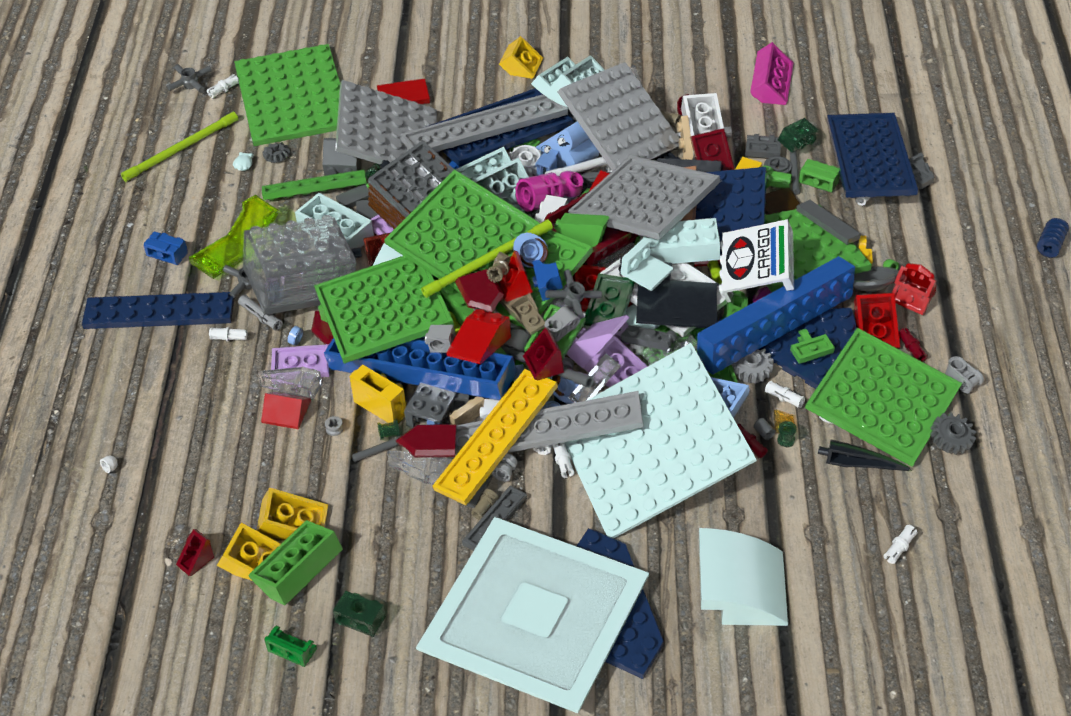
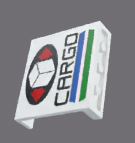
M788 219L723 233V241L720 242L722 255L720 256L722 265L720 278L722 284L719 288L721 295L725 296L727 302H731L732 291L783 282L786 291L794 289L793 230Z

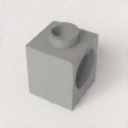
M430 325L428 333L425 334V343L429 346L430 353H447L456 337L453 325Z

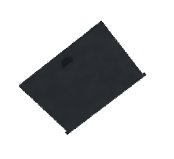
M663 280L652 291L638 284L636 323L708 328L717 323V286H719V283Z

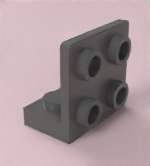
M420 383L404 410L406 426L413 428L421 418L441 423L453 403L456 393Z

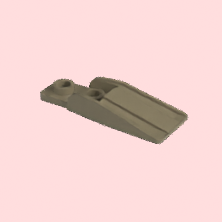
M530 293L509 302L504 301V299L500 301L501 305L525 327L530 335L545 328V321L539 315L537 306Z

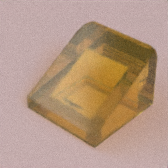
M774 410L773 420L776 433L796 432L793 415L780 410Z

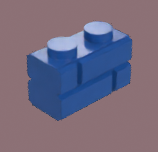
M155 231L143 245L146 256L174 265H178L188 253L186 241L182 238H175L166 233L161 234Z

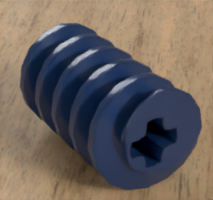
M1052 218L1047 221L1037 243V249L1043 256L1053 258L1059 254L1069 231V225L1065 220Z

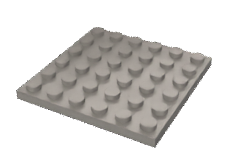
M626 62L564 86L557 91L612 171L630 155L654 160L679 148V136L672 129Z
M342 80L339 92L335 151L377 164H382L383 160H388L391 163L409 150L401 141L400 134L437 123V109Z
M630 155L569 209L568 212L571 214L609 216L607 227L660 240L721 182L720 176Z

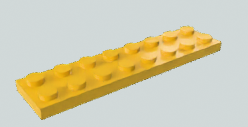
M524 369L433 484L434 491L467 505L558 388L557 382L548 378L537 381L529 370Z

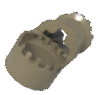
M499 252L493 266L489 267L486 273L491 282L501 281L503 275L509 272L507 262H509L510 256Z

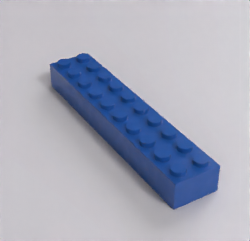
M838 256L794 280L793 290L786 291L785 286L699 332L697 336V354L705 369L713 375L852 297L855 266Z
M334 338L324 352L328 366L332 370L352 373L363 364L378 374L384 373L388 380L414 385L423 383L452 392L500 400L504 396L517 373L513 356L493 353L483 363L477 364L449 357L447 353H430L429 346L426 345L425 341L417 339L345 364L342 361Z

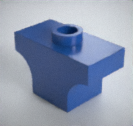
M540 259L532 261L536 275L532 277L535 288L538 287L542 301L549 300L550 298L545 296L546 290H559L563 288L556 262L544 264Z

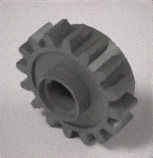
M952 412L948 416L942 413L940 417L937 416L930 428L932 430L930 436L933 437V442L946 453L957 455V453L961 452L964 454L966 450H970L976 440V437H974L976 431L971 430L973 424H967V418L962 420L960 414H957L955 417Z

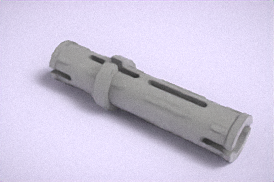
M242 295L239 298V305L258 317L262 324H267L274 331H278L282 327L283 322L273 314L264 315L260 305L247 295Z

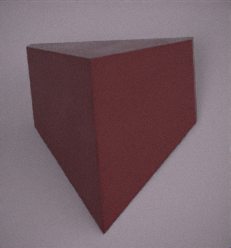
M193 529L187 536L185 546L176 565L188 576L194 575L215 558L210 540L197 529Z

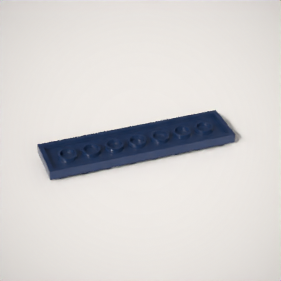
M230 292L88 297L82 326L83 329L227 324L232 321L234 299L233 296L229 295Z

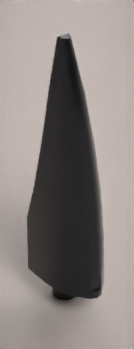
M832 439L830 440L829 448L819 446L818 454L827 456L826 464L841 467L909 471L910 467L877 452Z

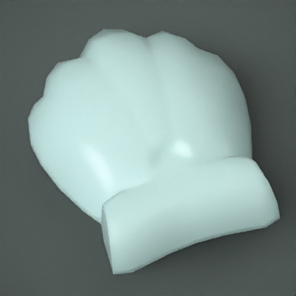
M239 152V156L233 162L234 168L241 171L248 170L252 166L254 154Z

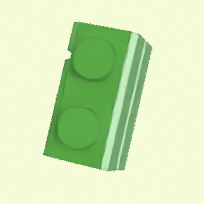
M807 159L801 168L799 183L832 193L840 179L839 168Z

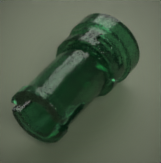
M374 163L366 171L365 176L367 180L381 170L380 164Z

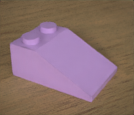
M625 315L594 323L588 329L583 328L575 338L567 355L583 369L629 317Z
M613 336L587 363L584 369L598 382L610 388L648 366L618 338Z

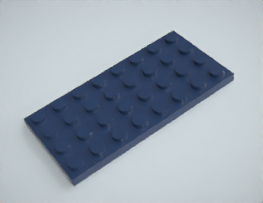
M534 88L435 124L543 94ZM564 115L442 151L460 167L502 147L508 150L517 145L565 129L573 124V119L569 115Z
M895 112L827 115L828 129L846 198L911 196L918 194V187Z

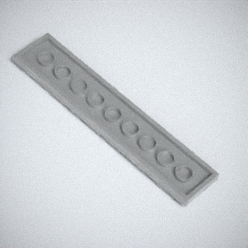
M543 94L400 134L401 141L408 149H411L423 140L435 152H439L444 149L568 115V108L556 103Z
M634 391L541 409L507 453L642 428L644 425L639 392ZM484 420L457 425L455 456ZM444 457L446 464H450L455 457Z

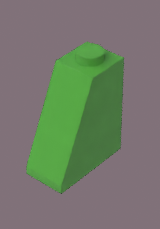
M565 213L561 219H557L554 229L559 234L594 247L602 242L609 216Z

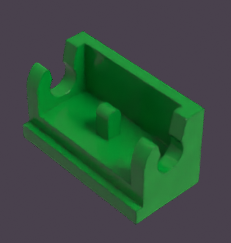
M277 625L264 639L268 652L303 667L307 665L317 650V645L313 644L314 641L309 640L305 642L290 636L280 630V627Z

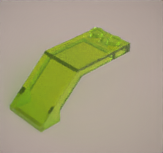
M253 195L242 202V211L229 233L190 256V263L212 279L224 273L223 268L225 265L234 267L255 254L278 216L279 210L257 195Z

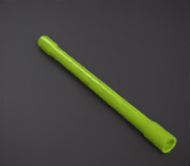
M234 111L227 114L206 128L144 162L121 173V177L125 182L131 180L143 171L219 129L238 121L237 114Z
M547 219L527 232L541 236L552 230L553 226ZM516 238L439 280H435L422 287L423 295L428 298L455 282L458 277L468 275L492 262L499 252L506 254L512 251Z

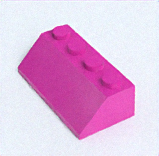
M773 42L757 52L750 93L761 103L785 105L788 101L793 62Z

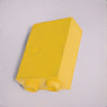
M363 364L352 372L349 377L354 402L395 427L405 417L406 402L402 384L391 382L384 373L378 374Z

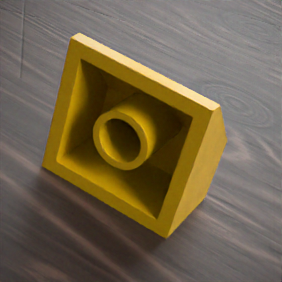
M520 36L508 45L499 65L509 75L532 79L543 57Z

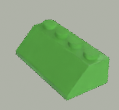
M306 520L248 576L270 599L286 605L343 549L333 530Z

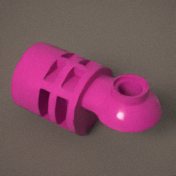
M564 171L559 176L551 172L520 179L516 184L517 202L524 211L529 212L540 209V204L542 201L544 202L546 195L575 198L582 192L583 177L577 172Z

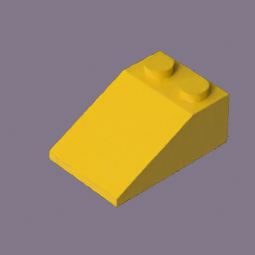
M269 488L262 499L256 531L271 539L286 540L306 520L325 527L328 504Z
M240 523L216 566L235 576L251 580L248 575L281 544Z

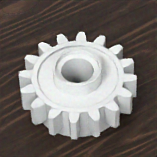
M521 145L514 148L512 152H509L510 160L513 161L519 158L529 177H532L533 174L537 176L535 163L542 155L541 150L530 145Z

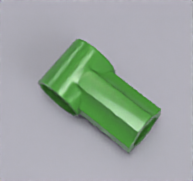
M762 166L766 167L767 171L766 188L770 186L790 188L792 174L776 172L770 166Z

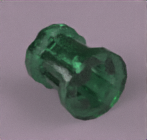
M397 419L390 423H377L380 440H384L385 437L400 436Z
M784 421L779 424L778 431L780 434L778 435L777 442L782 447L788 448L794 445V434L797 427L793 422Z

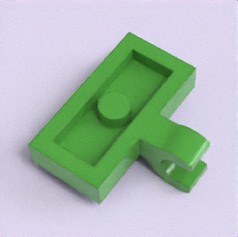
M803 329L799 331L801 335L797 338L799 343L791 345L790 349L798 363L801 364L834 353L835 347L826 334L811 338L808 330Z

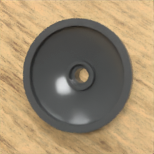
M872 266L870 271L854 274L853 288L866 291L869 294L876 293L877 290L884 289L894 283L899 271L891 267Z

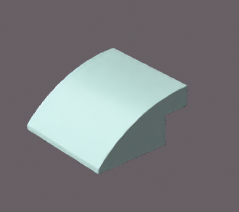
M591 55L578 64H575L569 57H566L539 74L531 84L549 99L567 107L557 91L564 86L605 69Z
M504 147L456 169V171L515 208L525 212L519 206L516 199V184L520 179L528 178V175L520 159L517 158L511 161Z
M699 528L701 610H721L722 625L788 626L783 552L773 545L749 535L728 530Z

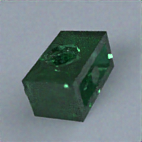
M802 118L784 127L777 141L793 153L797 150H802L807 145H812L817 139L816 135L819 130L806 118Z
M348 591L344 592L333 609L335 623L371 637L375 636L386 617L384 605L379 601L369 600L358 593Z

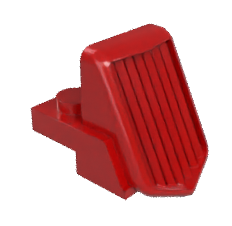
M908 263L905 267L901 266L894 282L895 286L892 293L895 294V303L918 314L925 315L932 297L936 294L935 276L921 264Z

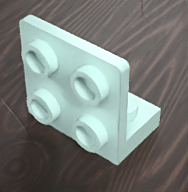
M643 238L622 257L621 275L652 291L673 271V267L651 256L650 240Z

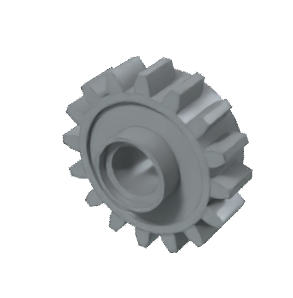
M762 349L743 357L731 364L735 375H737L739 380L747 383L763 382L773 372L774 360L771 358V354H765L766 349Z

